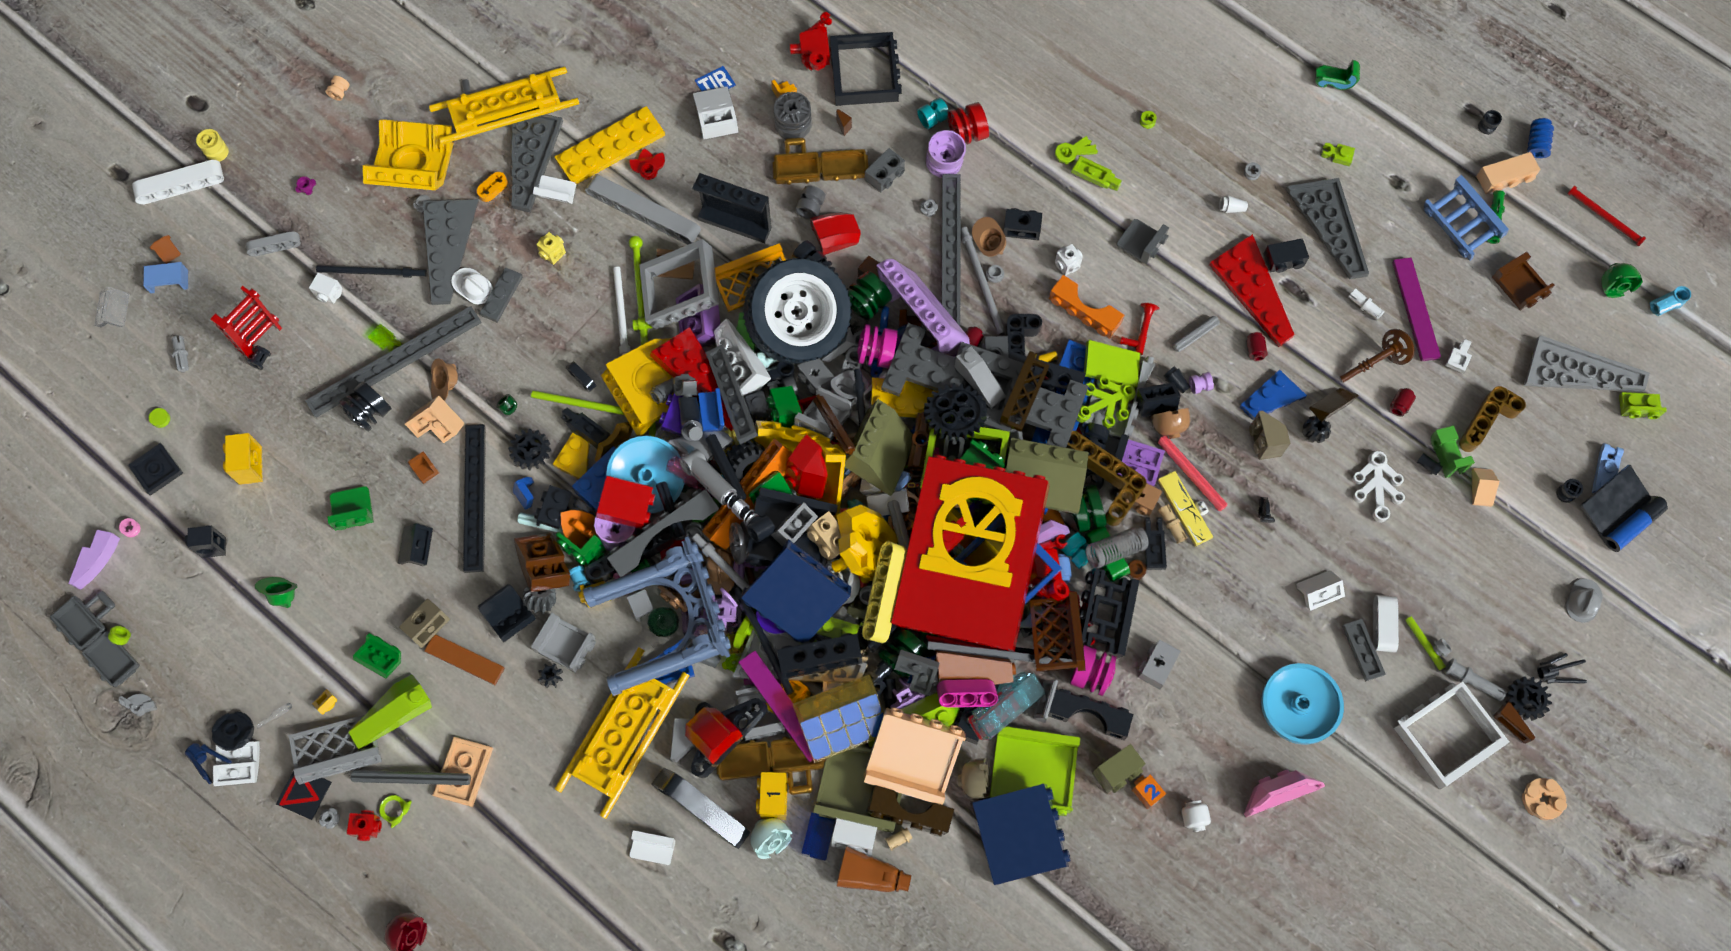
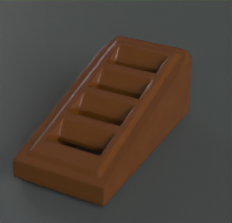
M1510 702L1502 705L1493 715L1499 723L1524 744L1535 739L1534 734Z

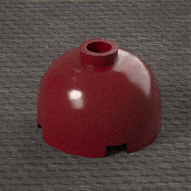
M401 913L395 916L385 929L384 941L390 951H414L413 949L416 948L417 944L421 946L427 933V923L423 922L424 919L413 913Z

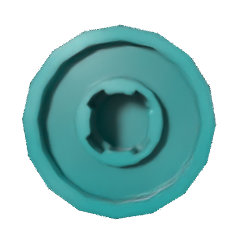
M938 97L931 101L930 105L925 104L918 108L917 115L924 128L930 129L937 125V121L941 123L948 119L949 109L944 100Z
M1077 532L1066 541L1067 545L1061 550L1067 557H1072L1071 561L1078 569H1081L1089 562L1086 555V547L1088 545H1086V539Z

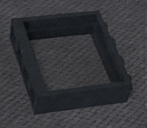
M893 32L830 36L836 106L899 102V94H902V85L898 84L900 69H897L896 64H899V55L895 54L897 40H894ZM888 47L892 89L842 93L839 50Z

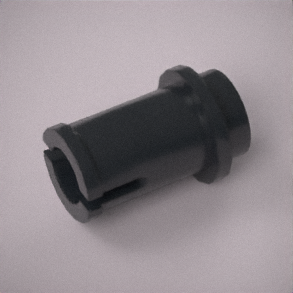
M1425 453L1416 462L1430 471L1431 475H1437L1443 468L1440 465L1441 462L1437 463Z

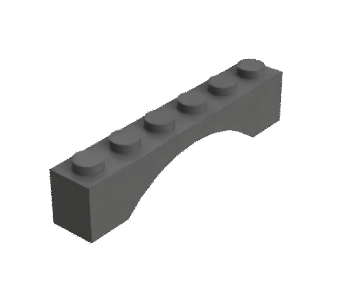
M698 489L691 494V500L688 502L683 500L675 505L676 510L671 514L667 511L658 517L660 520L658 523L653 525L651 522L642 528L643 533L637 537L634 534L625 540L627 542L625 546L620 548L618 545L609 551L611 555L607 559L619 576H624L639 565L647 544L662 529L684 520H704L720 509L706 489L704 491Z

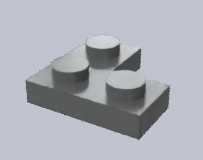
M901 650L895 670L914 675L909 690L929 696L940 662Z

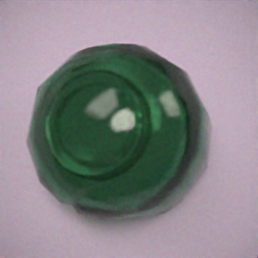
M659 607L650 613L647 625L650 632L654 635L665 637L677 631L680 619L677 612L670 607Z

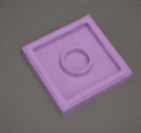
M1049 520L1041 525L1038 543L1049 540L1053 542L1059 535H1067L1070 531L1067 526Z

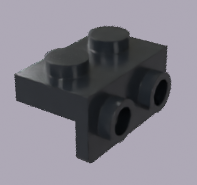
M551 485L548 491L544 490L540 500L543 502L542 508H537L534 519H537L536 526L540 527V524L559 530L561 526L560 512L566 511L572 492Z

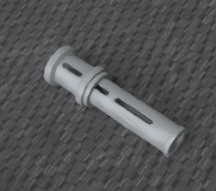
M1454 658L1447 663L1444 669L1445 674H1451L1458 678L1459 682L1468 683L1498 701H1502L1507 691L1475 674L1472 668L1469 666L1464 667L1457 663V660Z

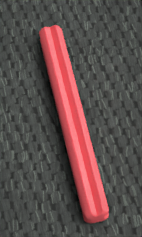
M1167 436L1161 437L1158 444L1218 511L1225 509L1228 505L1227 502Z

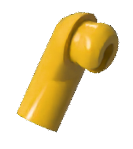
M1056 351L1039 355L1038 359L1051 362L1058 360Z

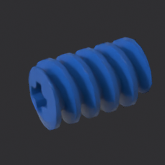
M1539 118L1531 123L1527 152H1531L1534 158L1543 159L1551 155L1550 150L1552 149L1554 126L1551 125L1552 121L1550 119Z

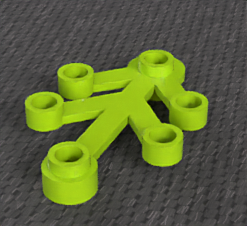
M1107 376L1100 377L1097 380V385L1101 389L1107 388L1116 392L1113 395L1096 389L1093 383L1086 384L1091 389V391L1087 389L1086 395H1092L1102 400L1088 407L1081 406L1076 419L1078 422H1086L1092 413L1107 406L1102 425L1111 428L1115 424L1113 414L1115 404L1119 400H1121L1120 409L1116 413L1117 419L1125 421L1129 417L1128 403L1136 395L1135 389L1131 384L1123 383L1118 385L1110 382Z

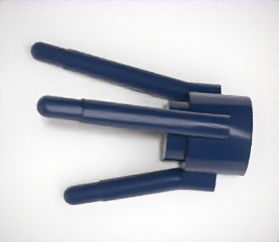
M197 743L190 745L185 751V756L193 763L199 774L208 784H212V781L201 766L207 759L206 753L228 764L232 763L230 759L213 751L206 744L202 746Z

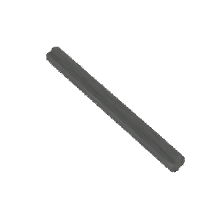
M354 770L351 772V781L362 783L469 785L471 775L468 773Z

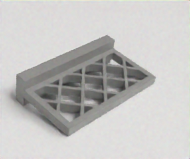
M363 716L288 735L294 764V775L299 784L382 762L377 740L373 741L374 747L368 749L361 748L357 751V746L348 741L349 733L344 738L336 735L339 728L346 727L351 730ZM325 732L329 736L323 744L315 740L318 734ZM333 737L341 741L335 750L327 746ZM305 738L308 742L303 749L296 747L295 740ZM312 743L320 746L314 756L306 752ZM345 743L353 747L349 754L343 755L339 753ZM324 749L333 753L327 760L323 761L318 758ZM303 755L311 758L308 765L299 767V760Z

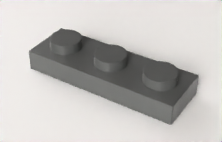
M505 267L480 312L482 317L498 323L523 278L522 274Z
M1363 619L1344 624L1342 628L1365 682L1386 675Z

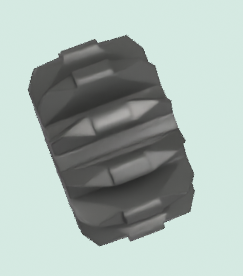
M528 586L524 589L522 596L523 605L527 606L528 611L534 610L535 613L541 611L543 614L546 610L551 611L557 599L556 589L531 592Z

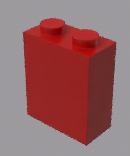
M606 476L596 518L642 529L644 523L648 524L651 513L647 512L649 505L653 506L655 494H652L653 487Z

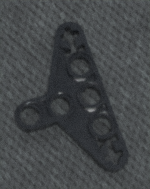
M753 698L722 711L721 713L739 729L743 736L734 742L714 764H709L707 760L703 759L705 756L697 749L691 765L692 774L699 778L708 777L764 717L767 712L766 703L759 698ZM701 702L695 709V715L704 707H714L707 702ZM755 705H758L759 707L758 712L755 711ZM746 712H749L750 715L753 716V718H751L750 716H748V715L745 714V713H746ZM746 718L747 725L744 728H740V720ZM700 765H703L702 768L704 770L702 772H700Z

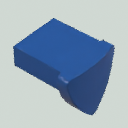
M532 477L517 480L513 485V493L525 510L532 507L534 500L533 495L528 489L534 483Z

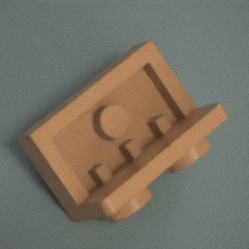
M680 581V584H679V585H680L681 587L687 588V587L690 586V584H684V585H682V584H681V581ZM662 585L657 586L661 591L659 595L667 603L669 602L674 609L680 608L684 612L688 610L685 600L676 590L670 587L665 589ZM697 590L691 593L694 598L701 597Z

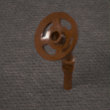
M1400 329L1387 331L1382 338L1383 351L1370 359L1366 358V361L1359 362L1358 366L1341 375L1340 378L1343 383L1361 372L1365 373L1366 370H1370L1369 367L1373 368L1374 364L1386 357L1398 365L1409 363L1415 352L1410 336ZM1389 335H1393L1392 338H1390V339H1388V340L1386 341V339H1387V337H1388ZM1400 337L1406 343L1407 348H1404L1403 344L1399 341ZM1407 355L1404 360L1399 361L1400 358Z

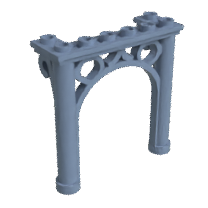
M685 537V541H682L683 547L678 546L669 549L666 552L667 559L658 564L599 586L583 589L586 602L591 608L647 586L664 585L676 590L683 597L688 608V629L680 645L669 654L608 676L607 683L613 696L621 694L623 690L719 654L726 657L730 656L729 649L731 644L728 637L724 634L726 630L722 619H719L717 614L720 613L717 601L714 602L712 598L715 595L714 589L707 582V579L710 577L707 568L702 565V561H704L703 554L698 549L696 542L692 543L689 537ZM675 574L673 581L665 579V577ZM691 575L692 584L687 588L681 587L679 584L682 576ZM699 587L702 598H694L691 593ZM703 608L706 610L708 620L699 618L700 611ZM699 625H706L708 633L695 637L696 628ZM692 640L693 646L687 649Z

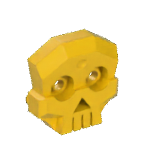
M858 505L837 515L841 538L838 539L839 554L842 558L833 561L831 566L833 571L837 573L849 568L851 573L859 575L861 581L867 584L874 580L881 546L887 541L897 544V538L893 529L879 512L863 505Z

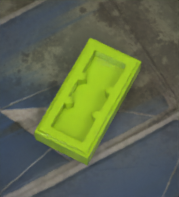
M752 608L753 612L756 615L757 610ZM747 615L735 634L733 647L738 649L741 648L745 639L751 635L753 630Z

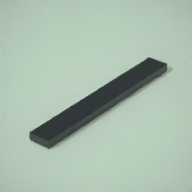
M484 424L465 425L464 573L484 572L486 426Z
M925 635L924 642L926 647L931 650L1035 662L1034 649L1015 647V652L958 639ZM1048 651L1054 656H1056L1059 653L1054 651ZM1064 653L1060 660L1070 662L1072 657ZM1044 655L1039 662L1048 664L1052 659Z

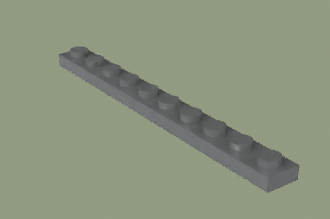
M943 174L942 306L960 326L961 174Z
M472 306L305 401L313 415L317 418L338 406L341 400L347 401V395L355 396L356 394L353 389L361 381H364L371 387L482 322Z

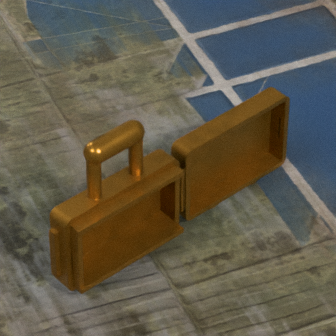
M804 138L786 139L784 142L786 154L775 155L774 162H772L773 178L776 184L788 185L792 183L808 184L809 182L820 181V173L823 174L824 181L856 180L858 178H865V171L869 168L868 155H866L864 149L822 152L821 157H818L817 152H806V140ZM801 145L802 153L790 154V146Z
M787 736L781 740L771 741V748H768V744L765 741L755 742L751 740L746 744H738L717 766V775L719 774V778L722 781L759 777L761 772H770V767H773V772L787 773L789 793L791 795L804 794L813 791L811 771L823 769L824 762L826 761L825 757L809 762L792 738L789 739ZM806 771L807 785L794 786L792 773Z

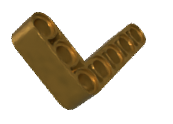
M1072 431L1069 440L1073 441L1074 444L1068 443L1066 448L1088 451L1091 455H1088L1087 468L1121 490L1105 514L1106 523L1111 526H1117L1122 522L1146 487V479L1143 475L1080 433ZM1100 462H1104L1107 466L1101 465ZM1116 472L1121 473L1123 477H1119ZM1132 483L1137 484L1139 488L1134 487ZM1122 498H1127L1129 503L1124 502ZM1111 512H1116L1119 517L1113 516Z

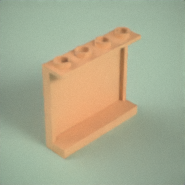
M886 708L864 773V782L943 805L945 791L962 741L966 739L965 731L955 725L950 727L943 725L942 722L931 719V721L923 719L921 715L915 713L911 715L903 713L898 708Z

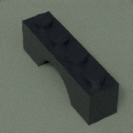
M1066 689L1055 690L1048 717L1067 722L1070 717L1077 713H1090L1101 721L1105 735L1123 741L1128 737L1134 715L1129 713L1128 709L1123 707H1117L1116 709L1110 707V704L1104 701H1098L1097 703L1091 701L1085 695H1071V692Z

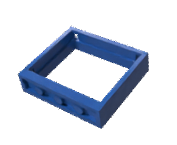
M1001 514L985 530L995 532L1005 522L1003 515ZM977 537L954 560L968 566L964 560L986 538ZM1039 543L1037 544L1036 554L1051 571L1027 593L1025 604L1062 570V567Z

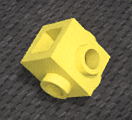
M548 232L536 244L539 250L538 254L542 259L548 260L554 265L566 253L563 240L558 235L554 236Z

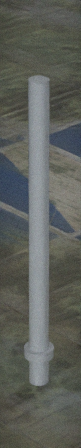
M963 227L961 228L963 244H966L999 336L1005 334V330L974 248L973 237L969 234L968 228Z

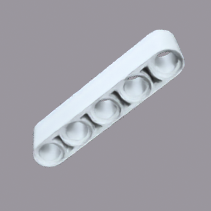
M209 160L135 181L132 184L136 203L148 204L219 184L224 181L220 162Z

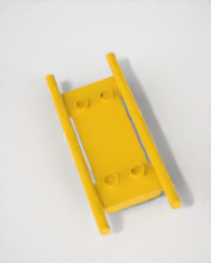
M566 67L536 75L530 74L526 78L467 95L461 94L460 97L429 105L431 112L448 108L457 132L440 137L441 145L579 105L578 98L560 102L552 81V77L566 74ZM539 107V109H536V110H532V111L525 112V113H522V114H519V115H515V116H512V117H508V118H505V119H501V120H498V121H495V122H491V123H488V124H484V125H481V126H477V125L482 124V123H486V122H489V121H493V120H496V119H499V118H503V117H506V116H510V115H513V114H517V113H520V112H523V111H527V110H530V109H534V108Z
M638 647L625 670L637 666L645 650ZM682 672L673 689L653 679L623 690L621 694L613 696L611 693L554 789L561 793L573 775L609 796L608 801L599 814L607 819L690 675ZM659 709L660 712L658 713V715H657V717L655 718L653 724L651 725V727H650V729L648 730L646 736L644 737V739H643V741L641 742L639 748L637 749V751H636V753L634 754L632 760L630 761L629 765L627 766L625 772H624L623 775H622V774H621L622 770L624 769L626 763L628 762V760H629V758L631 757L632 753L634 752L636 746L638 745L639 741L641 740L643 734L645 733L646 729L648 728L650 722L652 721L653 717L655 716L657 710Z

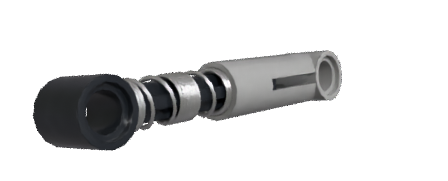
M695 449L679 460L682 469L687 475H693L721 504H727V507L732 509V512L739 519L744 520L747 531L755 542L759 543L775 532V526L771 519L766 515L754 514V510H750L749 505L737 497L736 490L707 462L699 449Z

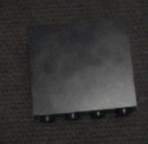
M699 173L692 187V190L698 191L700 194L702 208L698 215V220L765 244L772 229L769 197Z
M760 488L756 493L753 513L760 516H768L776 529L802 503H805L818 516L816 520L828 511L834 516L837 513L838 505ZM805 531L794 544L826 567L827 558L821 555L818 546L808 538ZM749 535L745 561L750 562V565L756 567L768 566L782 551L783 546L771 535L759 543L755 542Z

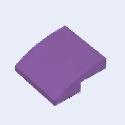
M1128 439L1122 462L1143 475L1146 483L1154 487L1165 451Z

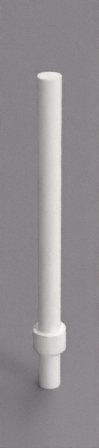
M614 267L613 274L621 344L619 353L622 356L631 350L627 339L620 267Z

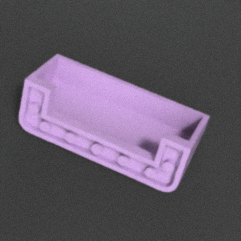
M886 259L877 264L879 278L886 284L892 294L890 302L902 297L937 340L938 345L933 347L932 350L956 358L961 343L970 344L969 337L917 274L894 259Z

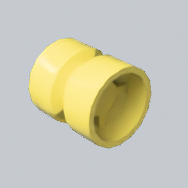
M205 129L197 135L196 143L208 160L220 162L227 157L229 149L217 131Z

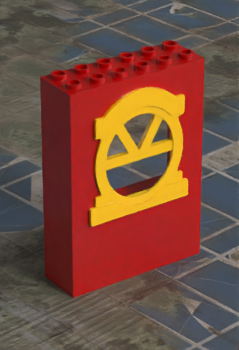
M941 455L928 457L892 624L1015 652L1050 487L1049 481L1045 480L1046 477L1041 475L1028 477L1021 471L1008 473L1005 472L1006 469L1001 467L988 469L985 468L986 465L981 463L969 465L965 464L966 461L954 459V461L946 460L945 456ZM968 498H983L995 505L976 527L974 526L966 501ZM957 504L960 506L964 522H967L966 526L962 528L958 524L945 521L950 510ZM1002 513L1005 519L1006 533L1002 534L985 530L997 515ZM947 530L1004 542L995 558L988 563L980 566H966L958 563L949 555L944 546L942 532ZM930 544H934V547H933V548H930V547H929L928 552H927V547H928Z

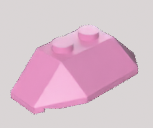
M1288 769L1277 773V778L1271 779L1268 776L1258 780L1259 784L1252 791L1244 815L1249 817L1320 790L1325 785L1323 782L1297 770L1289 772Z

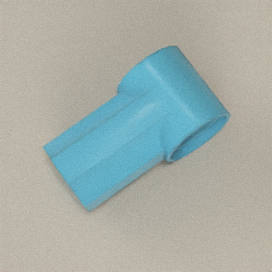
M1679 286L1674 291L1649 303L1650 310L1653 314L1660 316L1673 309L1681 308L1691 298V291L1685 286Z

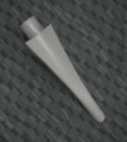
M1147 356L1146 361H1142L1138 387L1133 402L1136 401L1138 389L1145 386L1154 369L1155 364H1152L1154 358L1151 356Z

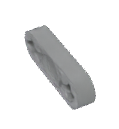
M286 232L249 241L246 243L247 254L249 256H261L298 247L301 244L300 236L297 232Z

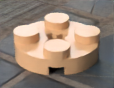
M1535 779L1526 785L1525 791L1522 794V802L1527 812L1541 820L1554 819L1560 816L1567 808L1565 793L1554 779ZM1542 794L1548 797L1547 805L1545 802L1540 801Z

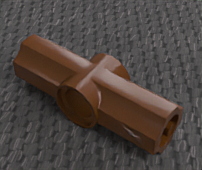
M924 412L917 415L908 469L916 472L923 471L930 435L929 423H925ZM920 439L926 441L924 444L916 443Z

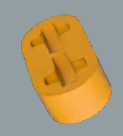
M495 172L478 186L477 195L481 201H491L507 187L508 181L504 173Z

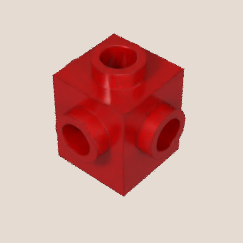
M361 810V814H349L347 835L357 837L358 841H370V838H377L382 828V821L379 816L374 814V811Z

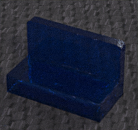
M811 812L801 852L802 856L826 861L835 820L821 817L819 814Z

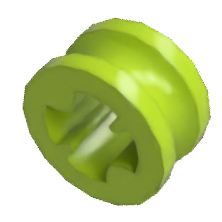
M1152 111L1143 112L1140 118L1141 126L1146 129L1153 128L1157 119L1156 114Z

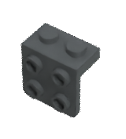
M1134 219L1117 242V247L1147 264L1151 257L1155 258L1159 252V246L1161 244L1164 245L1167 241L1169 227L1163 224L1157 231L1142 221Z

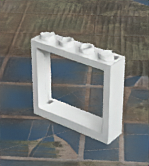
M1453 682L1444 688L1446 693L1443 695L1437 693L1428 699L1431 702L1427 706L1421 704L1413 710L1414 715L1411 717L1405 715L1397 721L1399 725L1394 728L1439 789L1448 786L1509 743V740L1464 682L1455 685ZM1456 694L1492 743L1443 776L1407 727Z

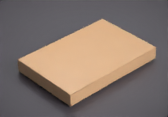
M453 737L441 773H468L471 775V782L469 785L436 784L432 796L473 807L493 748Z

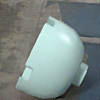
M761 819L752 830L750 836L751 846L760 859L771 858L769 854L775 851L777 855L788 846L792 839L790 836L792 831L780 819Z

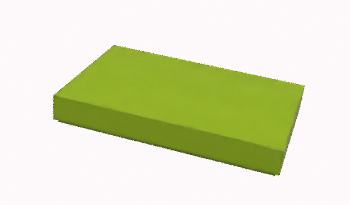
M1088 340L1086 342L1084 363L1085 377L1098 380L1102 376H1107L1112 383L1118 385L1128 383L1135 389L1138 387L1140 353Z

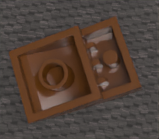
M553 533L514 538L519 563L531 592L569 586L570 572L564 563V554Z

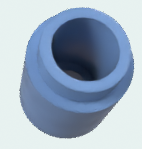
M1058 554L1059 564L1062 567V580L1066 584L1070 583V578L1072 577L1070 558L1064 554Z

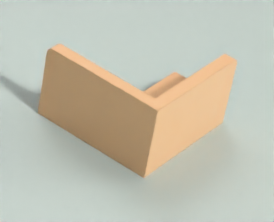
M437 396L415 411L405 425L417 438L431 429L445 443L457 435L464 422L440 396Z

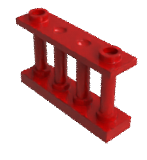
M242 286L240 289L246 297L226 317L221 318L215 313L210 320L240 353L250 359L254 353L251 349L257 340L272 325L279 331L282 327L278 323L280 320L270 313L259 300L260 295L254 289L248 290ZM252 303L253 305L233 324L232 322ZM259 311L260 313L240 332L239 330ZM265 319L266 321L247 340L246 337Z

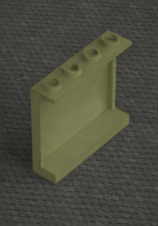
M829 741L831 753L826 757L813 815L832 820H846L877 827V830L894 833L896 823L891 822L890 818L883 817V819L871 817V813L866 812L872 788L875 786L864 782V773L872 749H868L866 745L858 743L834 752ZM896 792V798L900 805L902 793Z

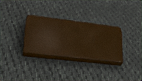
M1339 388L1310 406L1309 409L1323 422L1351 404L1359 395Z

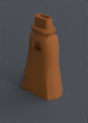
M846 846L837 887L880 892H899V890L908 892L912 875L905 874L903 870L899 871L897 867Z

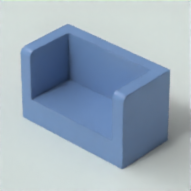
M182 262L144 266L143 286L150 294L155 293V286L179 284L184 290L188 289V269Z

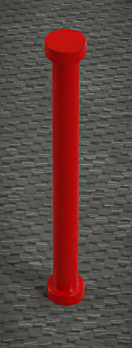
M1575 185L1567 193L1569 196H1574L1634 240L1638 247L1646 240L1645 236L1641 237L1578 191V187Z

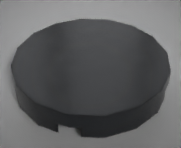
M239 711L224 714L212 727V740L220 749L225 751H234L242 748L250 741L254 734L253 721L247 714Z

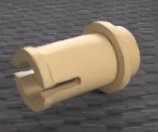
M900 828L901 831L885 839L891 851L905 842L910 843L909 840L913 839L908 828Z

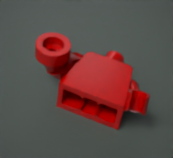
M823 12L820 15V20L799 34L800 43L790 44V53L801 54L802 64L810 71H819L826 65H830L828 35L825 24L831 25L832 19L829 18L830 14L828 12Z
M1063 534L1059 535L1053 542L1049 540L1039 543L1058 564V552L1053 547L1063 549L1067 545V542L1061 544L1058 541L1065 538ZM1036 553L1029 581L1031 588L1035 587L1051 571ZM1061 571L1037 593L1038 596L1053 598L1057 601L1068 597L1069 587L1062 580Z

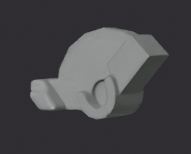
M135 694L128 699L123 696L119 697V704L131 710L136 716H142L146 712L157 710L156 703L147 695Z

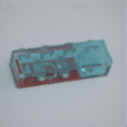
M1021 672L1017 674L1013 682L1004 685L1000 689L1001 691L997 694L998 701L995 705L978 707L973 710V715L967 720L979 740H990L1046 693L1034 673Z

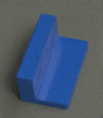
M715 388L714 392L698 393L702 432L722 431L724 419L720 388Z

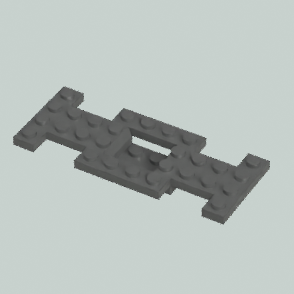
M908 323L881 390L900 396L905 382L909 381L937 391L938 387L944 390L945 384L952 388L953 383L958 388L960 384H963V389L970 386V391H974L971 385L954 367L956 358L921 346L926 329ZM962 342L956 356L972 346L984 360L993 375L1009 380L1006 383L996 379L1006 395V399L993 408L986 404L988 410L987 421H985L984 427L1010 431V427L1000 424V419L1024 363ZM1070 380L1065 396L1040 387L1025 423L1050 431L1051 434L1047 445L1066 448L1088 386ZM1029 383L1024 385L1027 392L1036 388L1035 385ZM1026 397L1017 401L1020 408L1026 407L1029 404ZM1019 413L1011 416L1009 420L1013 423L1015 419L1022 421Z

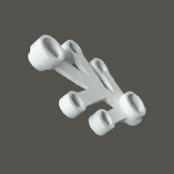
M1374 451L1368 456V464L1360 472H1356L1353 475L1352 481L1357 485L1362 484L1365 481V476L1372 470H1374V478L1361 490H1357L1353 495V499L1361 503L1366 499L1367 494L1375 488L1376 509L1372 515L1377 522H1385L1390 517V510L1384 506V490L1392 496L1391 500L1394 504H1401L1405 500V495L1397 491L1393 486H1400L1404 478L1387 464V457L1383 452ZM1374 459H1378L1380 463H1376ZM1382 471L1391 478V484L1383 477ZM1356 476H1360L1362 480H1357ZM1394 478H1398L1400 482H1396ZM1357 494H1361L1363 498H1358ZM1396 495L1401 498L1400 501L1396 499ZM1377 513H1381L1383 518H1380Z

